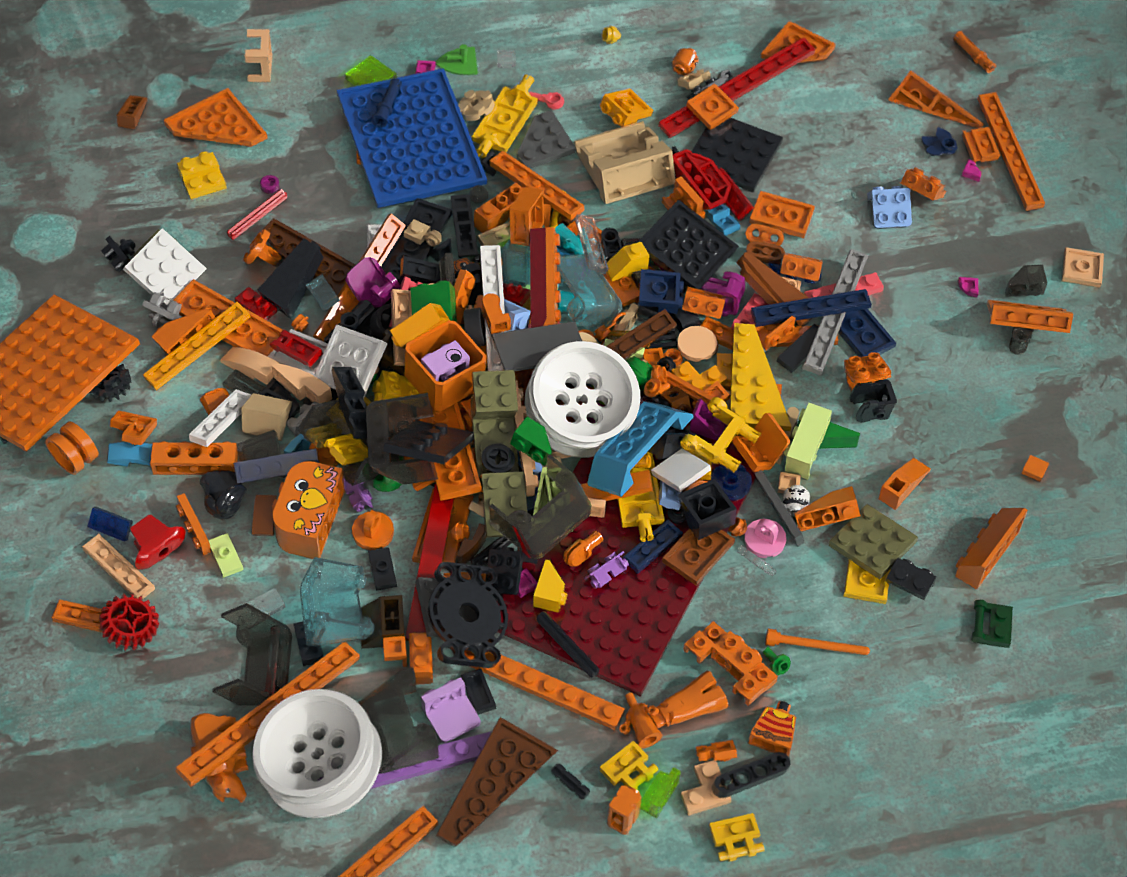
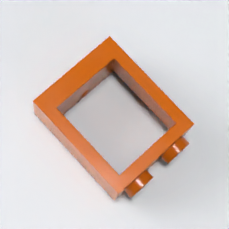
M524 187L510 207V243L530 246V229L542 228L544 225L543 189Z

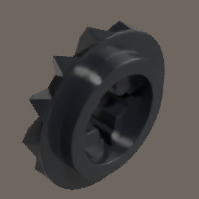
M503 444L489 445L482 452V465L486 467L487 471L504 473L509 470L511 471L515 463L513 451ZM498 454H500L499 457H500V460H501V461H500V463L497 465V464L495 463L496 461H495L494 459H496V457L498 456Z

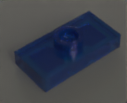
M95 506L92 508L87 527L125 542L128 541L133 521Z

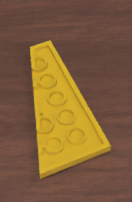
M734 323L730 410L744 418L746 424L752 428H755L765 413H771L783 431H791V423L755 325Z

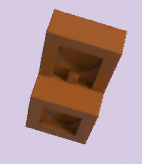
M256 495L252 535L274 536L272 505L274 500L277 499V495Z

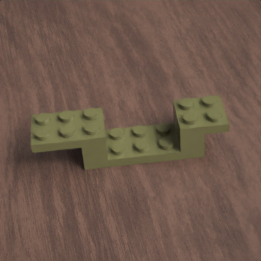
M514 370L473 372V396L470 400L472 430L474 432L475 464L482 486V492L478 493L479 502H483L486 538L516 536L512 526L517 529L520 536H528L529 524L524 472H519L517 449L510 444L515 432L514 416L518 411ZM492 444H503L509 447L515 455V463L511 471L509 470L504 473L487 471L486 467L482 465L481 456L483 450ZM498 454V456L496 457V459H494V460L496 461L495 463H496L497 465H498V464L500 463V461H501V460H500V457H499L500 454Z

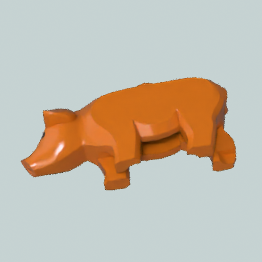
M201 713L192 717L191 738L193 747H191V754L196 753L236 723V718L226 715L219 717L210 713ZM244 747L204 777L212 788L214 796L221 802H224L225 797L235 798L242 803L247 796L240 778L236 775L241 771L248 770L247 755Z

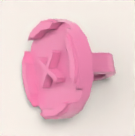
M763 518L753 521L747 526L744 541L746 548L753 555L760 558L775 557L785 547L786 533L783 527L776 521Z

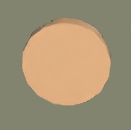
M690 326L679 334L677 347L681 355L687 360L701 362V360L710 359L715 354L717 339L714 333L705 327Z

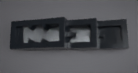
M470 194L451 196V207L458 258L478 256Z
M332 367L331 371L339 403L353 438H373L375 431L368 419L370 411L363 400L365 391L352 367Z

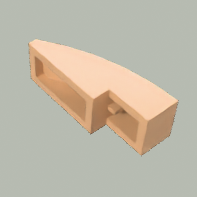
M232 347L220 360L222 364L253 381L256 378L266 385L273 379L272 364H279V362L268 356L241 347Z
M278 363L272 364L273 377L299 401L307 397L312 402L319 403V408L332 400L331 387L322 380L295 367Z

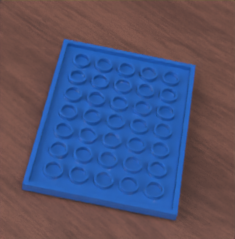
M444 68L397 78L402 82V86L392 105L393 112L388 116V123L385 127L375 126L371 118L377 111V104L382 102L391 79L337 90V97L377 208L487 184V177Z

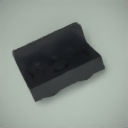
M900 558L896 559L886 578V582L922 600H925L936 580V576L930 570L920 569L914 566L910 560H902Z

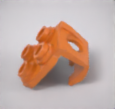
M872 352L864 357L851 356L848 360H844L846 380L851 391L858 383H875L878 380L891 378V370L879 353Z

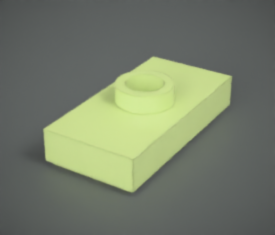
M228 533L209 540L211 551L223 578L243 571V565Z

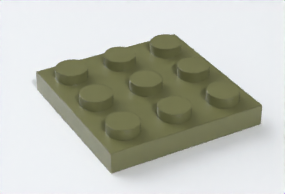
M866 504L859 511L860 517L852 518L829 540V546L873 576L881 579L893 567L896 559H901L917 542L918 536Z

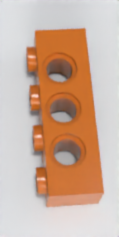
M166 441L152 443L150 464L153 475H204L214 470L235 472L234 463L238 462L237 444L228 441L211 443L208 447L187 441L180 443H169Z

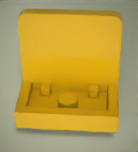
M382 370L378 381L375 380L373 383L372 392H374L375 396L374 404H376L377 413L386 414L392 399L418 406H423L424 398L410 381L396 372Z

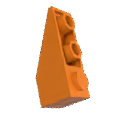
M514 183L474 210V227L484 233L503 225L510 217V207L523 188Z
M915 458L911 459L896 470L882 485L879 500L896 510L930 472L931 468Z
M852 486L831 491L794 513L800 531L860 517L857 499Z

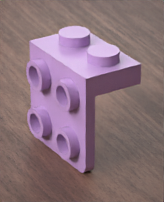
M461 677L456 680H449L444 686L436 690L431 689L421 696L422 710L443 743L481 724L479 716L465 695V683Z

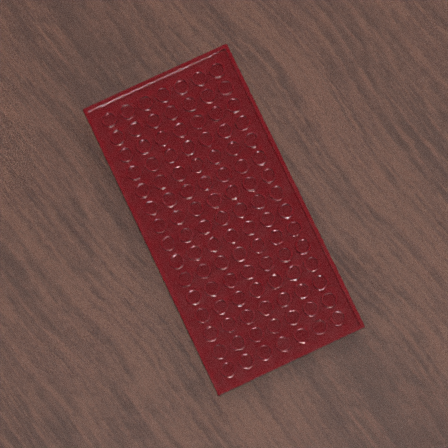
M644 390L640 391V405L643 402L654 403L651 397L645 395ZM689 397L691 410L693 414L694 408L692 403L694 400ZM691 421L684 427L685 429H687V430H689V431H690ZM696 434L706 442L712 443V446L717 442V440ZM731 441L726 448V453L741 461V464L733 473L720 463H712L711 480L715 479L737 508V517L756 481L754 474L756 472H753ZM653 454L654 465L656 467L657 465L662 463L663 460L656 459V455ZM594 456L584 457L579 460L566 482L567 487L577 485L574 475L580 484L588 483ZM657 479V481H658V487H659V490H660V480ZM617 499L606 501L603 518L583 515L584 506L571 508L573 515L572 532L535 536L528 549L530 554L538 555L537 564L524 562L522 564V570L527 569L538 582L545 559L549 560L565 584L564 592L567 593L565 605H561L557 613L533 606L535 590L522 598L518 594L501 593L508 613V626L504 635L582 670L537 622V615L545 611L597 665L599 673L596 677L641 697L703 579L696 586L662 562L663 557L677 543L676 541L640 573L637 574L629 566H627V570L621 572L616 577H613L609 571L607 573L612 579L601 588L597 587L594 589L590 583L592 581L591 578L584 579L589 575L587 570L596 564H599L600 567L606 563L604 559L613 552L616 555L624 552L620 556L623 559L624 555L641 542L639 527L622 528ZM662 505L663 514H664V519H665L664 522H665L666 520H669V521H670V519H669L668 516H667L668 508H665V507ZM686 520L681 524L673 523L683 532V535L689 529ZM662 524L651 525L652 532ZM729 527L722 530L728 534ZM593 531H597L602 535L603 542L593 548L591 551L592 555L576 567L565 563L563 559L564 553L577 539L584 540ZM500 612V613H501V622H503V614H502V612Z

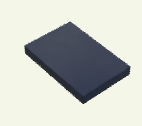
M868 309L846 312L838 333L858 357L868 356L872 352L881 355L896 347L895 340Z

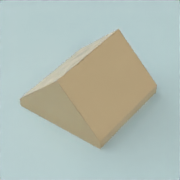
M253 393L241 407L242 432L282 441L292 401Z

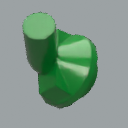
M769 647L762 652L772 662L769 667L776 675H783L790 668L791 660L787 655L781 654L777 656Z

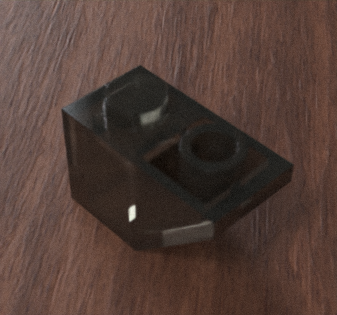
M1043 264L1024 265L1008 281L1005 296L1044 295L1048 282Z

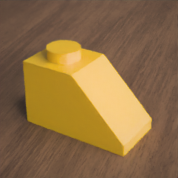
M642 242L624 246L604 265V269L611 281L619 280L622 277H630L635 271L648 269L649 254Z
M546 559L534 593L533 606L558 613L560 606H564L566 603L567 593L564 592L565 584L552 563Z

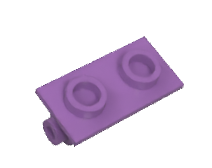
M348 468L350 475L345 474L343 476L344 489L348 495L353 493L348 497L353 509L361 512L366 505L374 508L371 503L372 495L363 485L365 483L363 476L360 472L356 473L351 468Z
M613 552L604 559L606 561L604 565L600 567L599 564H596L587 570L589 575L584 579L586 580L590 577L592 587L594 589L597 587L601 588L612 579L607 572L610 571L612 576L616 577L621 572L627 570V566H629L628 561L620 557L624 552L618 555Z

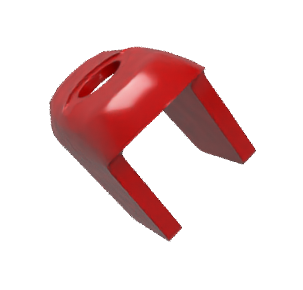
M150 514L133 525L130 530L136 539L134 540V545L139 552L135 560L136 569H148L180 547L185 539V529L181 526L168 527Z

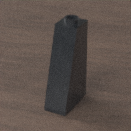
M305 238L257 289L264 299L277 307L280 312L290 319L294 316L324 258L320 252L321 247L316 242H309Z

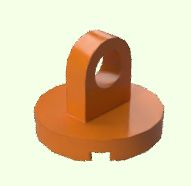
M262 229L250 244L249 253L245 252L243 262L250 265L258 256L273 266L278 264L281 260L280 254L266 245L270 236L269 231Z
M371 510L356 518L352 526V534L358 546L365 550H376L377 548L388 546L392 541L394 526L389 516L382 512Z

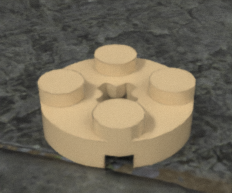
M469 90L465 92V97L458 103L462 116L467 121L479 120L483 114L489 115L495 106L491 92L488 90Z

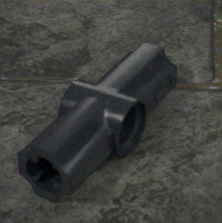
M366 299L361 300L351 312L344 313L341 316L338 325L359 332V329L376 310L371 302ZM334 329L324 338L325 343H329Z

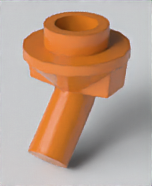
M652 378L645 384L644 393L648 397L660 395L670 389V384L668 382L661 384L659 379Z

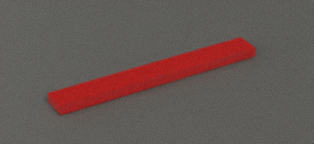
M436 484L417 578H435L434 571L443 561L454 498L441 501ZM416 584L405 641H409V634L426 633Z

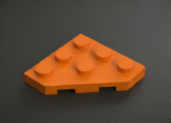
M789 21L761 52V58L765 60L805 37L815 48V53L801 62L826 60L835 49V43Z

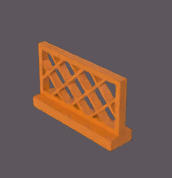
M995 300L987 301V307L991 315L990 324L1070 333L1073 312H1067L1066 309Z

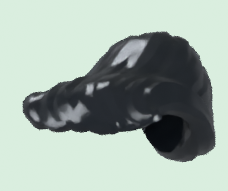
M214 470L207 472L200 479V484L205 492L204 506L207 512L217 519H229L234 516L240 508L243 495L247 491V488L242 483L237 484L236 473L233 471Z

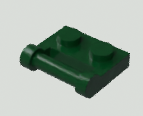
M980 599L975 600V626L971 640L974 643L1009 648L1011 645L1013 607L987 603ZM984 612L990 613L988 635L983 633Z

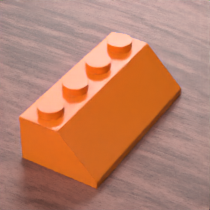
M1001 508L998 514L993 513L987 523L989 526L987 528L983 527L977 536L978 541L976 543L972 542L966 551L968 553L966 557L961 556L955 566L958 568L955 577L977 590L1020 532L1028 510L1025 508Z

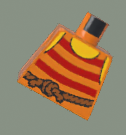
M779 701L776 709L766 707L750 733L748 744L773 753L781 752L789 757L796 717L789 714L790 704Z

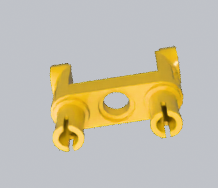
M713 397L707 407L714 417L728 425L714 446L697 435L693 436L691 434H686L680 441V444L689 453L697 452L712 463H720L735 473L741 461L727 454L726 448L734 437L739 434L755 444L761 432L747 425L744 418L729 410L725 401L718 397Z

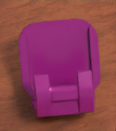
M363 258L346 275V283L358 301L366 299L371 302L375 309L383 306L391 298L392 289H401L392 273L388 272L385 274L375 258Z
M724 272L723 278L728 281L710 278L701 290L726 296L722 317H727L730 314L736 316L741 298L744 296L746 289L745 277L734 272Z

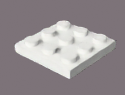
M163 228L123 268L150 295L157 292L166 296L163 302L165 308L170 300H174L193 279L196 280L207 269Z
M336 325L314 376L332 389H335L331 371L332 367H352L366 394L387 343Z

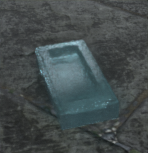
M322 274L306 284L323 311H326L340 301Z

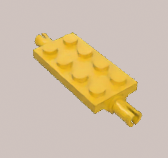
M525 74L519 85L511 89L504 86L494 101L493 111L489 115H485L472 135V141L480 144L476 149L478 157L482 155L481 158H485L491 148L500 152L508 151L538 103V98L532 97L528 93L530 86L534 83L532 76L528 77Z
M650 452L645 454H649L651 457L650 468H632L630 473L649 470L653 491L617 499L622 528L638 526L642 542H646V535L647 541L653 540L654 536L651 525L663 524L665 520L662 505H659L658 481L656 477L652 476L651 470L655 468L653 454Z

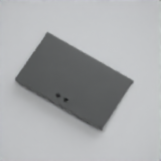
M575 321L491 334L503 369L514 370V372L534 369L542 357L552 349L569 342L582 341Z

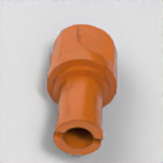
M593 531L586 539H577L566 549L563 557L565 563L576 567L592 555L591 551L593 548L603 542L602 535L597 531Z

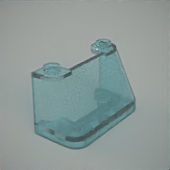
M585 254L560 255V265H557V272H560L561 283L563 285L567 284L575 296L567 307L568 315L572 321L593 332L603 324L605 326L608 325L622 310V302L591 257Z
M314 557L300 586V599L307 645L323 646L364 640L372 635L374 624L369 617L362 619L359 592L366 585L363 566Z

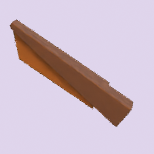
M745 252L736 262L742 268L740 275L745 277V281L769 305L809 298L749 252ZM812 318L796 320V323L799 326H803Z

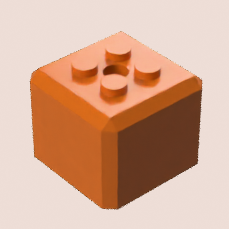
M449 320L406 344L405 377L434 410L443 411L473 394L472 373L485 371L486 355L456 321ZM456 340L470 356L469 368L444 382L436 381L421 364V359L426 354L440 349L444 344H449Z

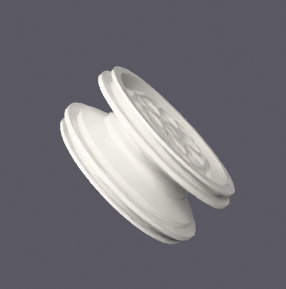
M576 341L562 344L542 357L536 365L527 385L524 404L526 415L545 427L551 449L572 457H593L609 438L622 431L621 436L632 426L640 406V389L633 370L618 353L597 343ZM565 383H571L574 386V388H567ZM586 384H592L595 389H588ZM560 399L565 405H558L555 400ZM596 401L604 402L605 406H599ZM566 417L574 418L575 422L567 421ZM587 417L593 418L596 423L588 422Z
M324 689L303 691L286 698L276 705L262 721L253 745V766L261 784L278 806L291 814L306 818L330 817L342 813L357 804L368 793L375 782L382 759L379 735L364 709L351 697L340 692Z

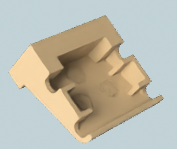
M644 121L574 141L577 155L598 188L600 198L605 204L675 184L672 150L663 141L659 142L658 136L649 127L645 128Z

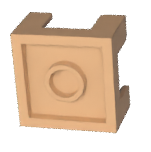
M247 29V37H261L260 49L245 50L246 63H261L262 74H248V82H270L272 68L269 29Z

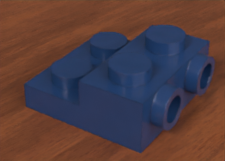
M641 269L639 306L658 307L657 312L666 309L668 313L677 314L678 309H682L683 297H679V294L683 292L684 283L680 281V273Z

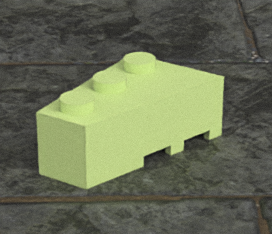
M808 403L806 409L802 408L798 419L801 421L799 427L795 426L791 438H794L792 444H789L784 451V456H786L785 472L800 474L801 478L809 479L813 461L815 462L816 454L831 420V410L812 403Z

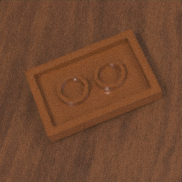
M689 528L663 557L662 562L697 586L735 543V538L720 530L698 540Z

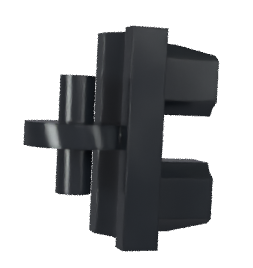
M108 236L105 239L108 244L101 252L108 260L118 255L111 264L118 272H121L131 261L127 255L132 256L135 253L136 244L133 240L122 239L119 246L111 236Z

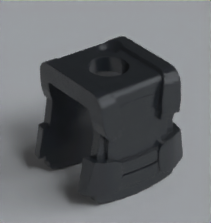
M887 379L878 380L875 383H858L850 394V402H853V404L863 403L856 414V420L860 423L873 419H889L897 403L891 382Z

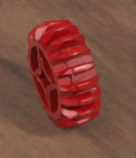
M123 593L121 599L115 595L113 602L108 600L106 607H103L101 610L99 629L103 631V638L108 637L109 644L116 642V649L120 645L124 646L125 651L128 649V646H131L133 650L137 648V645L143 648L145 643H150L152 637H155L157 634L156 629L159 627V615L155 613V606H150L149 600L142 601V595L138 599L134 598L133 593L130 597ZM123 611V614L116 616V618H112L115 614ZM142 625H146L144 629L135 633L136 629L141 628Z

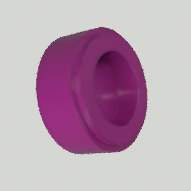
M273 175L264 176L260 180L261 190L266 194L277 192L280 187L278 178Z

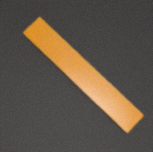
M235 302L146 371L143 377L157 391L248 320L250 314L238 302Z

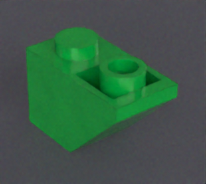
M527 416L514 432L510 444L518 451L531 457L535 462L546 466L552 453L546 429Z

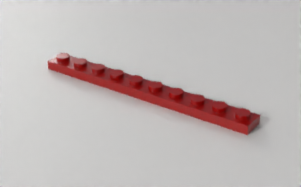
M803 37L719 86V88L732 101H735L813 55L815 48ZM685 106L659 121L658 126L670 139L701 120Z

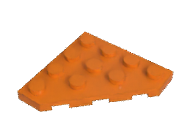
M228 88L164 119V125L177 137L250 147L268 139L264 129Z

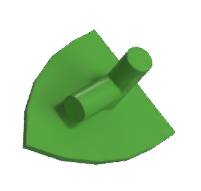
M461 44L460 48L445 53L435 61L438 67L444 68L445 71L450 73L478 75L475 47H467L466 44Z

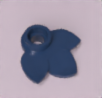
M938 127L935 136H922V142L927 147L926 152L930 155H951L957 151L955 139L952 138L951 133L943 128Z

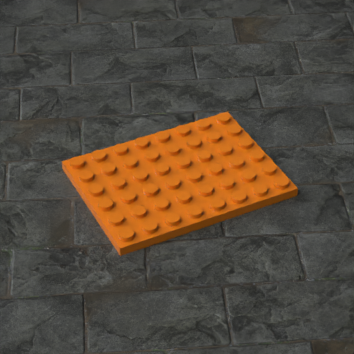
M55 294L51 296L0 343V437L27 452L140 345L139 339Z

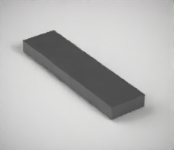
M760 470L754 473L757 483L796 545H802L804 538L800 529L764 472Z

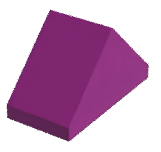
M698 399L693 411L694 417L691 420L690 431L718 440L726 424L714 417L707 404L702 399Z

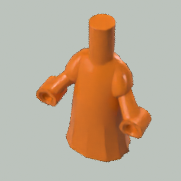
M627 693L625 699L630 708L626 714V720L620 725L619 730L626 735L631 731L630 725L632 724L638 746L643 749L653 746L661 740L662 733L657 729L648 713L655 716L659 713V709L654 705L647 706L645 703H637L633 693Z

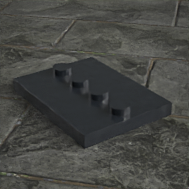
M415 420L384 443V452L445 464L473 441L474 432L451 428L444 423L432 424Z

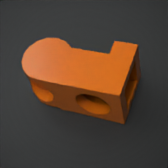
M493 293L485 295L482 299V311L490 333L494 334L510 330L511 319L508 313H502L499 296Z

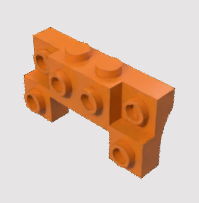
M714 621L702 632L699 630L684 644V651L687 653L690 650L694 653L699 664L711 654L713 660L736 678L738 682L733 685L732 692L734 694L739 692L744 696L747 706L777 682L778 676L762 663L763 658L756 649H751L745 644L742 637L735 635L731 631L727 633Z

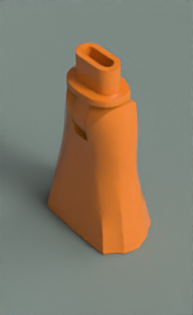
M705 671L683 689L660 703L656 707L659 709L657 715L652 716L649 714L657 729L664 725L669 727L670 725L698 716L727 709L728 701L719 685L716 686L717 682L712 673Z

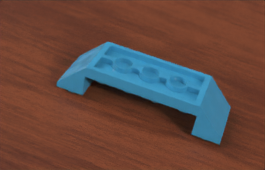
M643 402L639 406L634 423L627 432L620 436L621 431L614 437L609 438L595 453L588 486L622 497L634 484L630 470L669 427L683 430L694 417L693 414L661 404Z

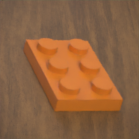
M760 191L749 223H758L777 228L783 233L804 239L815 206Z

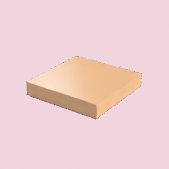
M1065 247L1062 281L1101 287L1104 254Z

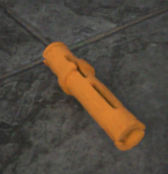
M962 31L957 32L953 40L973 58L974 63L979 64L987 73L994 71L996 64L987 57V54L969 40Z

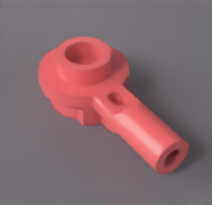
M529 92L532 97L538 98V101L546 103L550 109H560L564 105V98L558 92H549L548 94Z

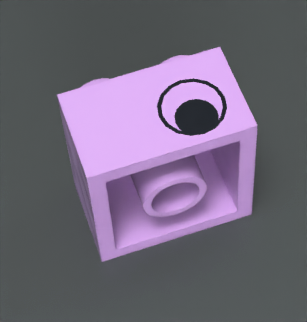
M456 340L449 344H444L440 349L426 354L421 359V364L439 382H444L469 368L470 356Z

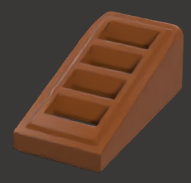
M129 95L117 113L118 126L135 129L147 103V98Z

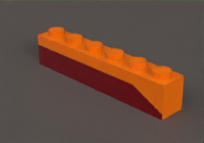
M554 227L530 229L531 328L554 325L561 322V311L558 310V303L561 302V293L557 291V284L561 283L560 272H557V265H560V253H557V246H560V235L556 233Z

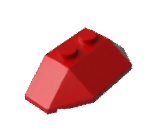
M688 149L673 154L676 177H682L703 200L704 210H710L726 203L732 185L712 159L700 154L691 153Z

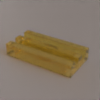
M331 423L308 429L305 435L319 449L324 447L323 445L327 439L347 434H341L343 430L341 428L336 429L337 424Z

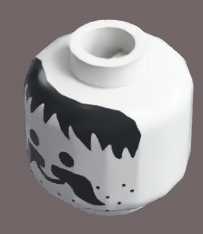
M793 485L784 491L782 503L789 514L795 517L794 513L810 504V494L804 487Z

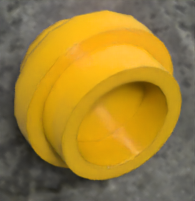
M615 26L605 27L602 31V39L607 44H613L621 37L620 32Z

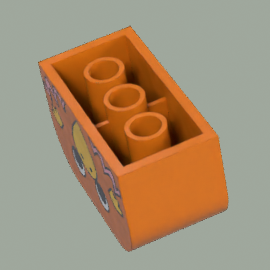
M305 461L296 464L290 469L285 482L280 484V495L278 499L274 500L272 505L276 539L282 550L290 554L320 560L345 492L343 468Z

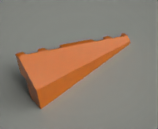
M912 70L909 71L889 98L890 102L972 127L982 128L984 125L983 122Z

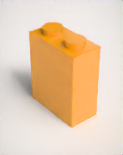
M429 303L390 330L393 335L391 337L392 341L397 347L406 348L408 342L450 319L441 305Z

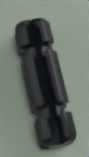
M556 764L552 768L551 773L556 778H560L559 780L572 792L574 791L575 795L580 799H585L589 795L590 789L585 785H581L582 782L570 771L567 772L562 764Z

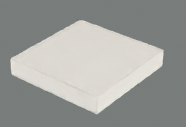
M682 448L651 471L652 476L681 492L711 471L710 464Z

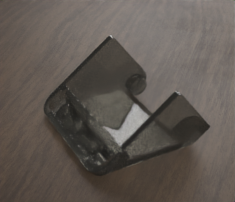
M413 667L397 672L357 702L366 712L381 741L382 759L379 774L439 758L438 742L434 728L426 723H419L414 727L404 695L417 691Z

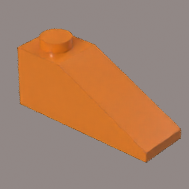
M209 308L165 323L151 337L167 354H170L216 317Z

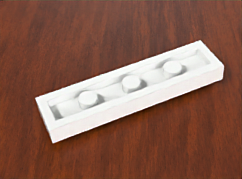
M236 389L189 434V441L208 447L242 414L241 407L250 398L251 394Z

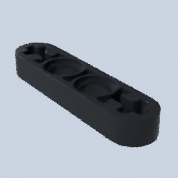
M777 752L716 777L712 784V791L719 798H727L785 774L790 767V758L784 753ZM776 761H777L778 763H783V764H784L783 766H781L780 764L774 766V764L776 763ZM755 768H764L766 775L761 776L757 774ZM739 774L744 775L748 782L741 783L737 780L736 776ZM720 783L722 786L729 784L726 789L724 787H719Z

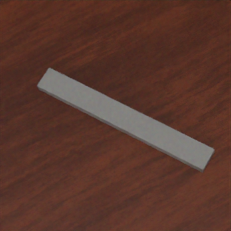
M850 249L832 294L855 291L869 255ZM846 312L823 316L802 369L820 376L822 375Z

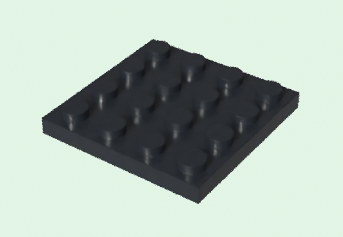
M730 117L712 130L706 127L691 153L700 154L712 159L719 169L723 168L739 188L754 193L782 144L783 137Z
M680 200L637 242H642L649 254V258L665 271L680 273V281H683L686 287L700 290L739 247V245Z

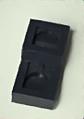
M315 619L293 623L303 666L315 664L324 657Z

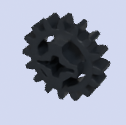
M124 364L116 366L89 393L93 394L95 399L100 396L102 402L105 398L112 402L113 397L119 400V395H126L125 389L129 390L131 388L130 383H132L129 370L125 369Z

